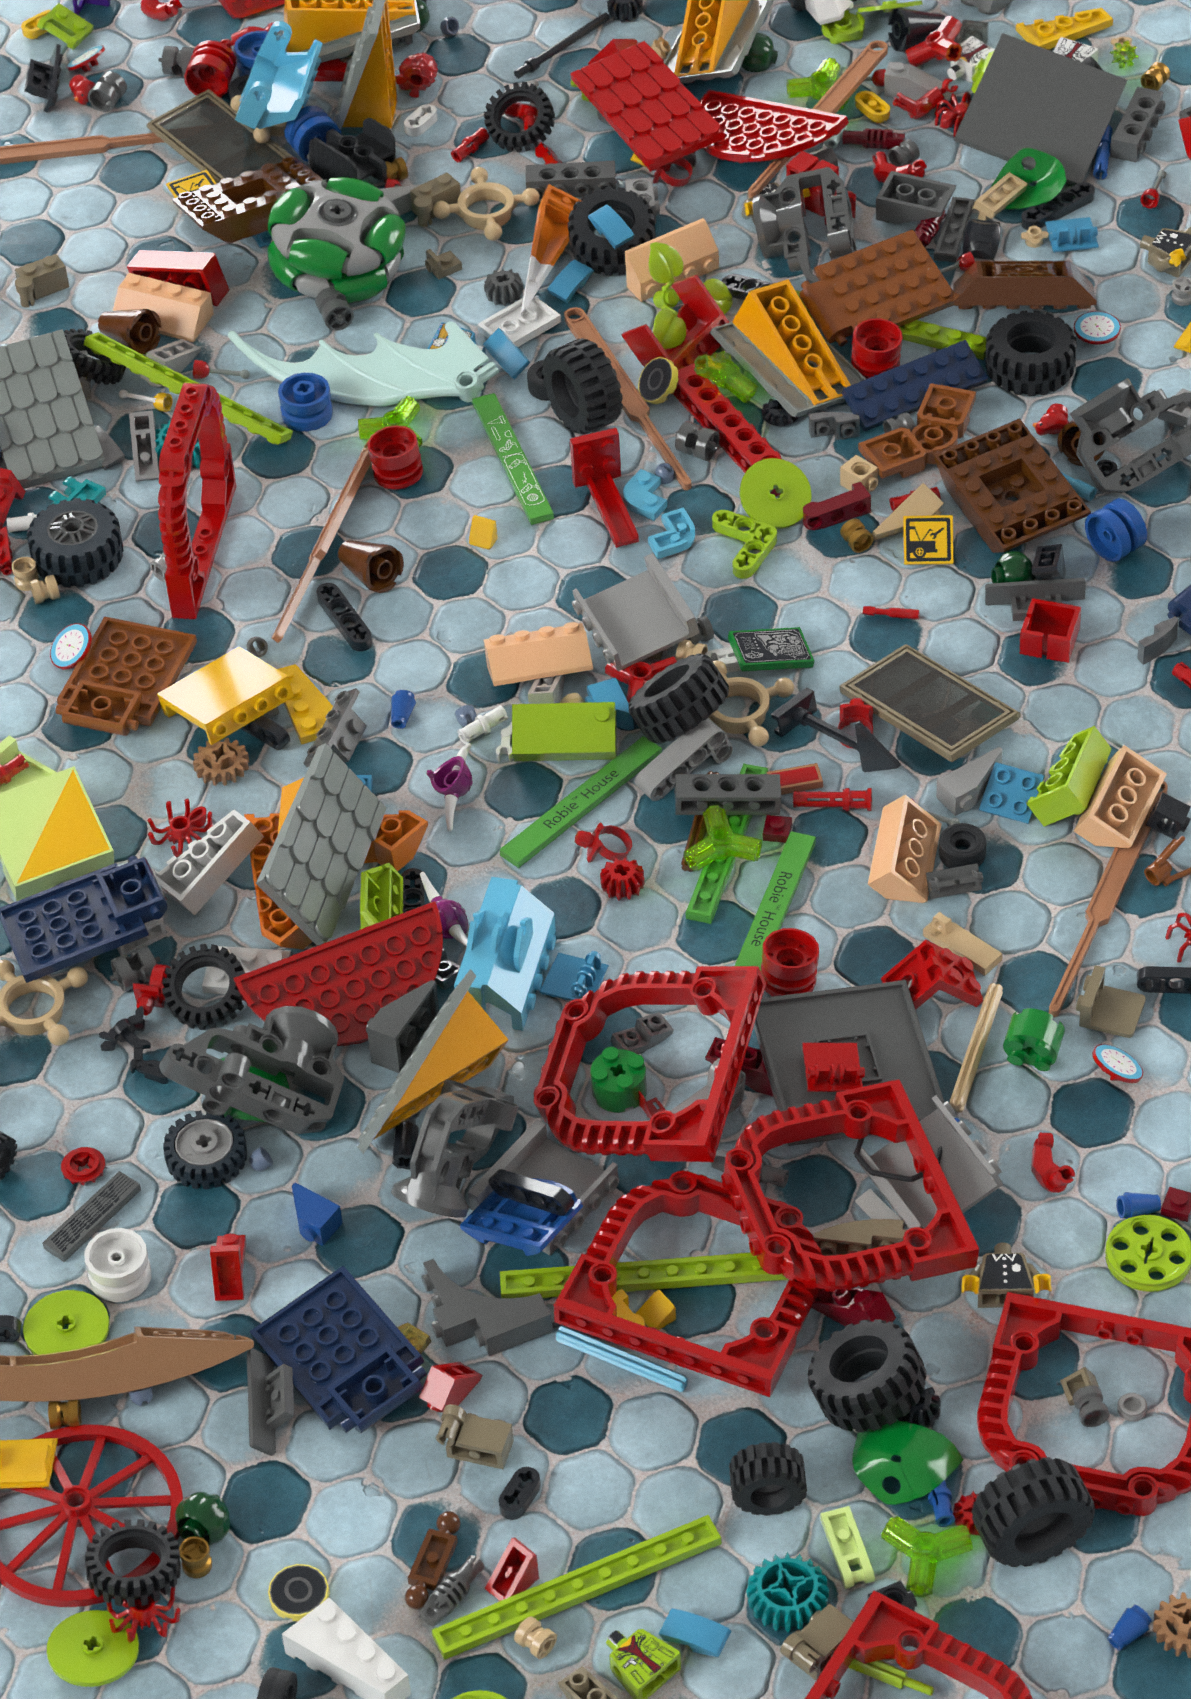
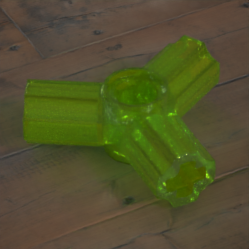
M828 57L822 61L818 70L813 72L811 77L787 79L788 98L811 96L815 100H820L833 86L840 72V64L837 63L836 59ZM849 99L843 104V106L838 111L845 108V105L849 102Z
M725 351L714 353L712 357L706 354L698 356L694 361V371L697 375L710 379L723 389H728L744 403H748L757 393L759 386L740 372V368L732 362L731 356Z
M406 396L400 400L394 410L386 412L383 417L358 419L360 440L369 439L376 431L388 426L397 425L412 429L409 424L420 411V404L414 398ZM414 431L420 448L423 444L422 438Z
M718 805L709 806L703 812L708 837L683 852L684 859L693 871L700 870L715 859H726L730 856L755 862L760 857L762 840L733 833L729 827L725 809L720 808Z
M896 1516L886 1523L881 1533V1539L911 1558L906 1590L910 1589L915 1597L925 1598L933 1594L936 1568L939 1561L973 1550L970 1533L963 1524L933 1534L928 1531L921 1532Z

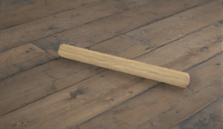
M991 983L988 986L949 1102L954 1111L959 1113L965 1108L1003 994V987L1000 984Z

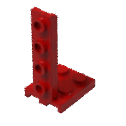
M617 428L570 438L572 479L575 488L588 486L616 548L639 542L638 532L613 481L614 478L621 477L620 443Z

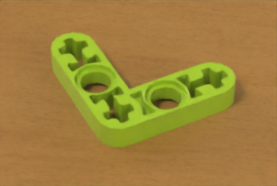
M718 510L712 515L714 531L746 542L732 561L733 575L740 579L751 577L776 545L777 529L767 523L729 510ZM741 527H749L750 530H748V531H741V530H739V528H741ZM757 549L761 552L757 554H752L749 551Z

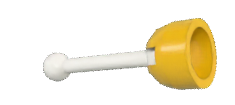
M124 389L119 392V396L122 399L129 397L153 402V406L162 412H168L173 403L172 395L169 393H157L153 398L128 393Z

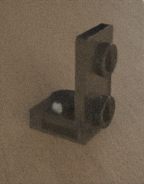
M963 20L961 30L954 42L961 45L969 37L973 36L987 45L989 22Z

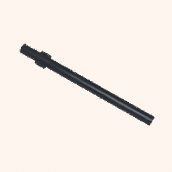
M603 13L537 57H531L525 61L523 66L514 71L515 77L519 79L528 72L532 73L539 69L542 63L610 20L609 14Z

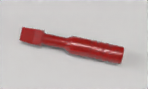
M863 606L864 615L875 616V614L888 615L892 618L919 620L918 609L892 607L881 609L875 606Z

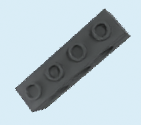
M1137 87L1111 139L1110 157L1137 162L1140 154H1144L1146 142L1151 140L1153 127H1157L1159 115H1163L1166 102L1163 101L1162 91Z
M615 160L525 165L526 189H536L539 193V199L543 198L548 184L574 197H583L587 193L591 195L593 190L605 189V187L616 189Z
M675 774L676 815H780V774Z

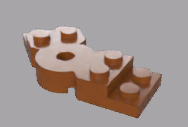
M930 383L917 413V426L911 432L907 428H898L858 443L859 452L868 462L878 467V475L881 479L896 473L905 478L923 471L927 464H936L934 454L957 445L958 439L964 436L970 422V412L976 400V392Z

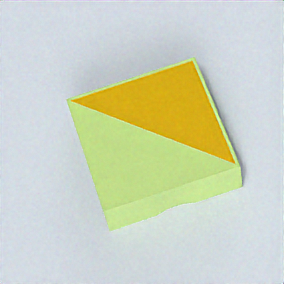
M75 767L0 793V860L3 872L16 901L52 888L64 881L78 878L114 864V850Z

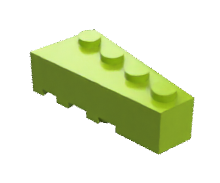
M1095 725L1072 736L1059 755L1061 760L1052 765L1048 771L1051 775L1046 783L1045 781L1041 782L1036 788L1039 792L1037 797H1030L1026 804L1043 826L1073 814L1079 815L1088 808L1089 800L1095 791L1098 780L1101 778L1102 770L1108 762L1107 759L1112 750Z

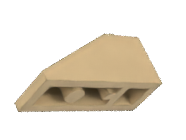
M922 483L872 532L873 541L902 533L903 516L941 515L939 509L944 502Z

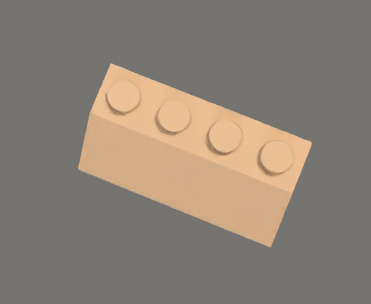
M704 218L625 251L627 288L641 302L654 297V294L662 290L661 287L667 284L656 282L650 275L649 257L651 243L667 244L680 254L683 261V272L681 275L674 277V283L696 274L700 277L719 269V250Z
M128 273L119 285L113 311L133 309L155 311L162 323V328H159L158 334L190 342L195 341L214 315L210 292Z
M569 622L561 627L545 626L537 631L521 630L513 635L504 636L498 634L491 636L489 639H484L487 668L494 686L593 670L587 635L582 623Z
M1123 745L1108 761L1089 800L1088 808L1082 813L1074 832L1094 846L1130 848L1167 773Z
M903 795L883 807L868 885L886 899L925 903L929 895L926 873L933 872L942 823L907 795Z

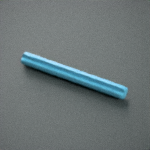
M560 1326L556 1333L557 1342L678 1392H683L687 1387L688 1377L566 1326Z

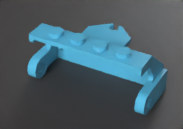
M283 21L273 23L256 55L250 76L239 100L241 103L235 120L253 129H262L295 120L301 107H305L309 100V93L314 85L313 81L321 62V58L318 56L323 43L314 40L308 52L287 53L285 48L290 41L292 29L289 24ZM280 30H283L284 33L281 36L277 35Z
M491 877L481 908L473 913L474 921H470L466 952L454 987H457L471 969L476 978L468 992L486 1013V1003H490L511 1015L512 1028L523 1031L529 1011L535 1008L536 990H540L542 987V971L548 968L549 950H554L555 914L522 885H518L517 880Z

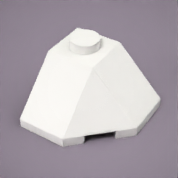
M805 0L806 10L820 25L841 20L844 17V11L851 10L854 7L851 0Z

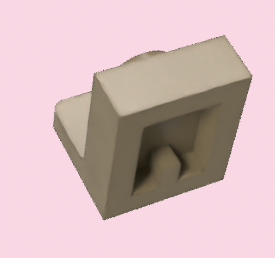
M431 249L426 250L425 266L438 279L462 270V262L451 251L437 256Z

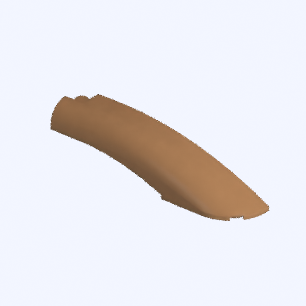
M134 1326L133 1333L75 1350L40 1355H0V1401L44 1402L78 1400L148 1388L194 1374L231 1359L253 1348L254 1341L242 1335H236L234 1340V1335L221 1331Z

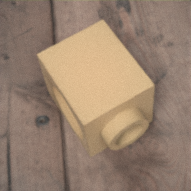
M855 455L840 467L841 486L851 491L852 484L861 481L868 492L873 491L878 486V467L858 455Z

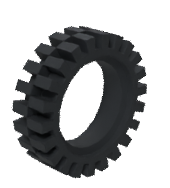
M518 82L513 83V89H510L509 85H505L506 92L502 93L500 89L497 90L498 98L493 95L491 96L490 101L492 104H486L485 108L488 112H484L486 119L484 122L491 138L500 148L504 149L506 147L507 151L510 152L515 148L516 152H521L524 146L525 150L529 151L531 150L530 144L533 143L536 148L539 145L538 139L544 142L547 139L545 133L551 134L550 126L554 127L555 122L553 118H555V113L543 89L540 87L537 89L536 85L532 83L529 87L527 82H522L520 87ZM526 101L538 107V118L532 127L526 131L512 133L501 127V117L504 111L512 104Z
M70 329V331L64 330L78 378L81 379L83 376L86 378L85 381L91 382L92 379L96 384H100L102 381L104 385H109V383L113 385L122 380L126 366L111 362L110 358L95 354L91 351V348L83 345L85 337L93 334L92 331L87 330V333H85L83 329H78V331L75 329ZM86 350H87V354H88V355H91V356H93V357H95V358H97V359L91 358V357H89V356H87V355L81 353L80 351H86Z
M200 944V950L196 951L194 946L189 947L190 954L186 955L184 951L180 952V960L177 961L173 958L170 962L172 969L167 967L165 970L167 978L162 979L164 986L162 992L165 1001L174 1017H177L183 1025L186 1022L190 1028L194 1029L195 1025L198 1026L199 1030H205L206 1025H209L210 1028H217L216 1023L219 1021L224 1026L228 1024L226 1020L228 1016L233 1020L237 1017L235 1010L242 1011L244 1008L242 1000H245L239 993L233 978L245 974V971L237 957L233 953L230 954L228 949L224 947L219 950L217 945L211 944V949H208L206 944ZM202 967H216L223 970L229 976V987L225 996L219 1002L208 1007H195L188 1004L182 998L183 983L193 971Z
M131 1519L124 1520L125 1527L120 1528L119 1523L115 1522L112 1523V1531L107 1527L100 1530L101 1536L95 1534L92 1537V1543H88L86 1547L87 1552H85L87 1581L90 1589H94V1594L97 1597L103 1595V1600L107 1603H110L115 1598V1605L122 1606L123 1601L128 1600V1607H135V1600L140 1599L143 1606L148 1605V1597L150 1596L156 1602L160 1600V1592L165 1596L170 1593V1586L173 1588L176 1586L177 1578H180L181 1574L179 1544L172 1532L167 1534V1528L163 1525L157 1529V1523L150 1521L148 1526L145 1527L143 1519H137V1526H131ZM132 1548L150 1550L157 1554L161 1560L154 1571L139 1577L117 1576L108 1571L105 1566L107 1560L113 1554Z

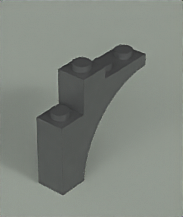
M434 1259L423 1263L425 1274L421 1278L427 1292L432 1290L434 1294L431 1298L435 1307L433 1309L435 1321L431 1322V1326L436 1338L442 1337L446 1347L475 1336L478 1346H484L488 1355L491 1356L553 1332L551 1314L540 1293L512 1299L479 1295L454 1283L442 1272Z

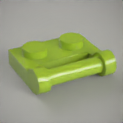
M58 3L46 16L39 20L37 27L41 30H47L65 42L68 48L74 50L93 31L94 25Z

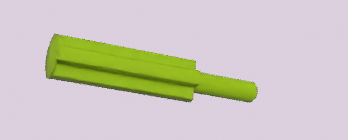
M853 1659L848 1667L899 1689L907 1686L929 1696L934 1693V1687L907 1676V1671L880 1660L863 1664Z

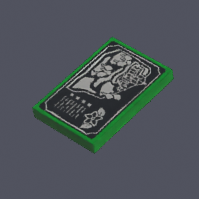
M800 627L729 631L728 640L742 672L813 668L815 660Z

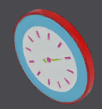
M100 45L80 54L69 62L66 68L68 71H72L81 67L84 72L91 71L88 63L90 62L92 67L98 66L96 58L105 51L104 46Z
M1103 311L1084 313L1074 322L1075 335L1081 341L1089 344L1101 345L1110 343L1121 332L1119 320L1114 315Z
M80 623L71 624L61 630L51 646L50 658L52 663L59 669L65 670L75 667L78 662L82 661L91 647L92 635L90 630Z
M1099 1044L1094 1048L1092 1056L1095 1063L1103 1072L1111 1076V1081L1137 1083L1142 1079V1067L1136 1059L1124 1050L1108 1044Z

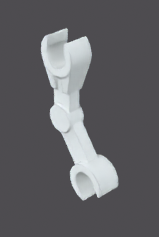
M512 722L507 728L501 730V745L496 748L498 762H500L502 754H508L509 762L513 760L512 747L510 746Z

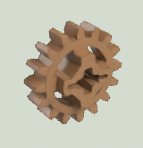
M226 738L224 742L218 741L213 745L206 741V747L199 746V753H194L193 755L194 771H196L197 777H203L204 783L212 780L213 786H216L218 782H222L225 786L228 780L235 783L237 782L236 776L244 777V770L249 769L248 752H246L244 745L239 746L238 740L230 743L229 738Z
M1185 1592L1181 1593L1180 1599L1169 1595V1604L1161 1601L1159 1610L1154 1612L1153 1632H1157L1156 1641H1165V1651L1174 1648L1176 1649V1656L1179 1657L1182 1651H1185L1187 1656L1191 1658V1599L1187 1598Z

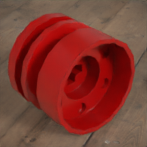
M212 40L200 42L195 47L184 74L185 84L188 89L196 96L209 89L221 98L227 92L237 66L235 54L227 45Z
M871 318L862 321L855 327L852 340L851 364L866 379L900 366V352L903 340L900 328L893 322L881 318Z
M388 426L371 435L367 442L368 452L372 462L374 479L378 485L386 489L396 490L411 486L421 478L423 464L419 453L417 435L412 429L405 426Z
M783 928L773 931L766 937L762 947L761 973L766 981L765 992L773 997L813 992L817 980L819 944L812 935L796 928Z

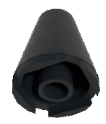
M906 8L893 9L888 19V25H892V32H888L891 46L895 51L903 52L925 41L929 34L938 30L946 16Z

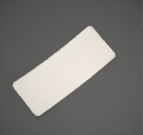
M868 1189L855 1200L858 1206L871 1219L901 1220L872 1189Z

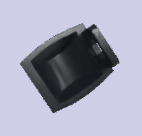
M970 218L963 240V254L971 252L974 258L994 261L1000 242V222Z

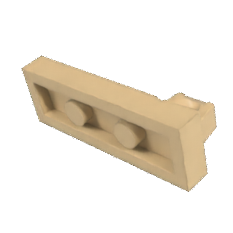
M1009 172L975 201L973 208L979 211L978 219L988 220L989 218H994L1026 190L1028 183Z
M938 912L932 921L923 928V936L942 948H948L952 953L960 957L968 958L973 964L974 969L984 976L1002 961L1001 952L952 922L951 918L946 917L941 912Z

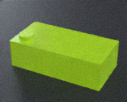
M615 702L512 704V755L514 762L613 760L617 757Z

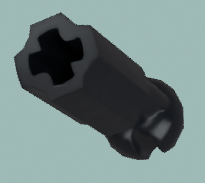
M421 1111L395 1126L392 1164L398 1169H411L410 1161L419 1133L416 1118L419 1117Z

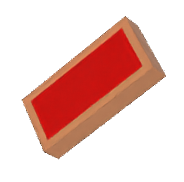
M817 763L767 772V774H780L781 795L793 793V791L800 792L823 787V779Z

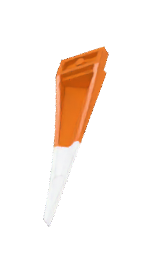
M548 184L538 208L522 312L527 309L569 243L568 217L576 202H581L580 199Z

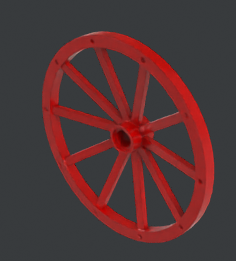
M85 1424L63 1427L46 1432L33 1439L57 1438V1446L72 1442L95 1441L79 1485L73 1486L55 1454L52 1469L64 1489L62 1494L41 1487L8 1488L56 1503V1505L0 1519V1531L58 1516L7 1566L0 1561V1583L11 1592L35 1603L55 1607L90 1606L105 1602L103 1595L97 1597L94 1594V1589L91 1590L90 1588L63 1590L77 1527H83L89 1542L92 1543V1537L96 1534L91 1524L92 1519L112 1529V1523L115 1522L119 1523L120 1528L125 1527L124 1523L98 1509L171 1506L167 1534L172 1532L175 1540L178 1541L180 1533L176 1527L175 1512L176 1507L183 1500V1493L178 1475L172 1463L161 1450L147 1439L128 1430L113 1426ZM106 1442L127 1447L143 1456L91 1490H88ZM150 1464H153L162 1474L170 1491V1495L98 1498ZM67 1522L53 1588L40 1587L16 1576L14 1573ZM152 1552L139 1566L122 1577L129 1578L146 1575L154 1571L161 1560L157 1554ZM107 1560L106 1568L115 1575L109 1560Z

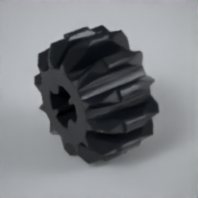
M607 0L609 16L613 17L614 20L620 19L621 22L625 20L631 22V19H638L639 15L642 14L643 0Z
M930 1387L924 1388L923 1394H919L920 1399L915 1406L912 1405L910 1412L904 1417L901 1415L897 1418V1421L933 1428L935 1420H938L941 1415V1400L939 1395H935L934 1388Z

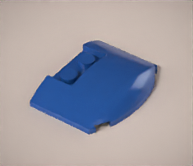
M532 1178L566 1190L573 1198L574 1206L564 1216H559L501 1197L493 1190L459 1226L462 1231L485 1245L491 1241L521 1249L526 1256L540 1253L581 1210L583 1204L580 1199L576 1198L575 1193L570 1188L554 1181Z

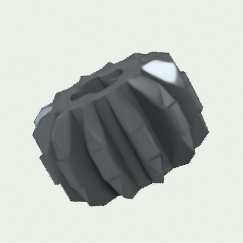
M502 269L499 272L494 270L493 274L487 275L484 292H486L488 301H494L495 305L503 303L504 306L506 303L513 304L515 300H520L523 293V282L519 273H513L512 269L508 271Z

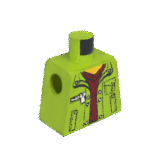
M637 1629L628 1638L616 1630L606 1640V1645L613 1650L609 1655L610 1669L633 1699H648L681 1670L680 1652L644 1629Z

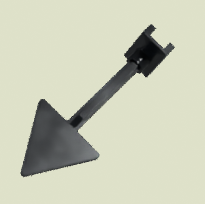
M807 687L771 713V717L777 720L778 727L774 729L776 735L783 737L799 724L803 726L808 725L857 750L860 755L863 772L897 769L901 766V763L860 721L855 724L856 737L813 716L812 714L817 711L815 694L813 690Z

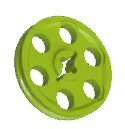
M1138 1215L1120 1222L1112 1229L1106 1242L1105 1259L1112 1275L1122 1284L1140 1291H1162L1177 1285L1187 1276L1191 1268V1240L1178 1224L1167 1218L1155 1215ZM1142 1226L1147 1228L1149 1232L1139 1235L1133 1229ZM1166 1233H1171L1175 1235L1177 1239L1168 1242L1163 1240L1161 1236ZM1117 1242H1124L1129 1247L1126 1250H1117L1113 1245ZM1153 1242L1152 1253L1148 1256L1147 1263L1145 1264V1254L1150 1250L1151 1243ZM1172 1256H1180L1185 1261L1182 1264H1174L1169 1259ZM1129 1264L1133 1265L1137 1270L1133 1273H1126L1122 1271L1121 1267ZM1158 1271L1164 1274L1165 1277L1161 1280H1154L1149 1274Z

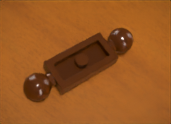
M445 1511L437 1518V1528L439 1531L428 1529L408 1575V1584L413 1586L407 1589L405 1602L412 1609L418 1610L424 1607L429 1599L427 1589L434 1591L441 1583L457 1546V1536L453 1534L459 1530L461 1522L459 1516L452 1511Z

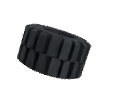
M763 1442L758 1445L747 1446V1449L738 1451L737 1455H734L731 1463H729L732 1500L744 1512L764 1516L782 1514L785 1511L793 1510L794 1506H799L807 1496L804 1459L802 1454H799L796 1448H790V1445L779 1444V1442Z

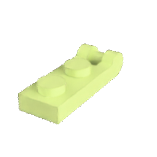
M850 1506L820 1513V1520L839 1569L844 1588L854 1587V1583L862 1581L865 1584L874 1582V1572ZM859 1564L860 1570L851 1572L849 1566Z

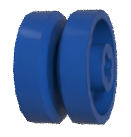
M268 31L249 32L239 37L235 42L234 51L239 77L250 75L256 55Z
M318 106L301 108L295 120L287 121L284 130L287 142L303 161L308 163L307 155L309 153L310 140L317 138L326 143V132L331 129L341 134V130L336 123Z
M303 372L286 378L280 384L278 396L281 405V417L283 423L288 428L308 432L318 430L331 420L333 409L330 399V387L328 381L323 376Z
M1121 498L1114 499L1103 508L1088 515L1085 520V531L1091 546L1106 561H1119L1127 556L1129 552L1143 546L1147 541L1146 524L1139 511L1127 500Z

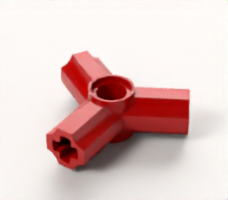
M953 16L946 17L938 30L929 34L925 41L907 49L906 56L909 63L918 67L935 58L936 60L945 59L948 62L958 61L961 58L963 49L954 40L962 27L960 20L955 19Z
M673 656L650 665L646 662H637L620 671H617L613 663H607L605 674L629 685L626 698L629 703L635 692L644 686L643 684L651 680L658 672L676 663L677 660Z

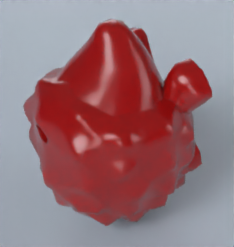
M422 52L410 55L401 62L399 66L400 74L395 76L396 84H398L401 90H411L409 96L412 98H418L420 91H425L426 88L435 82L438 65L433 56Z

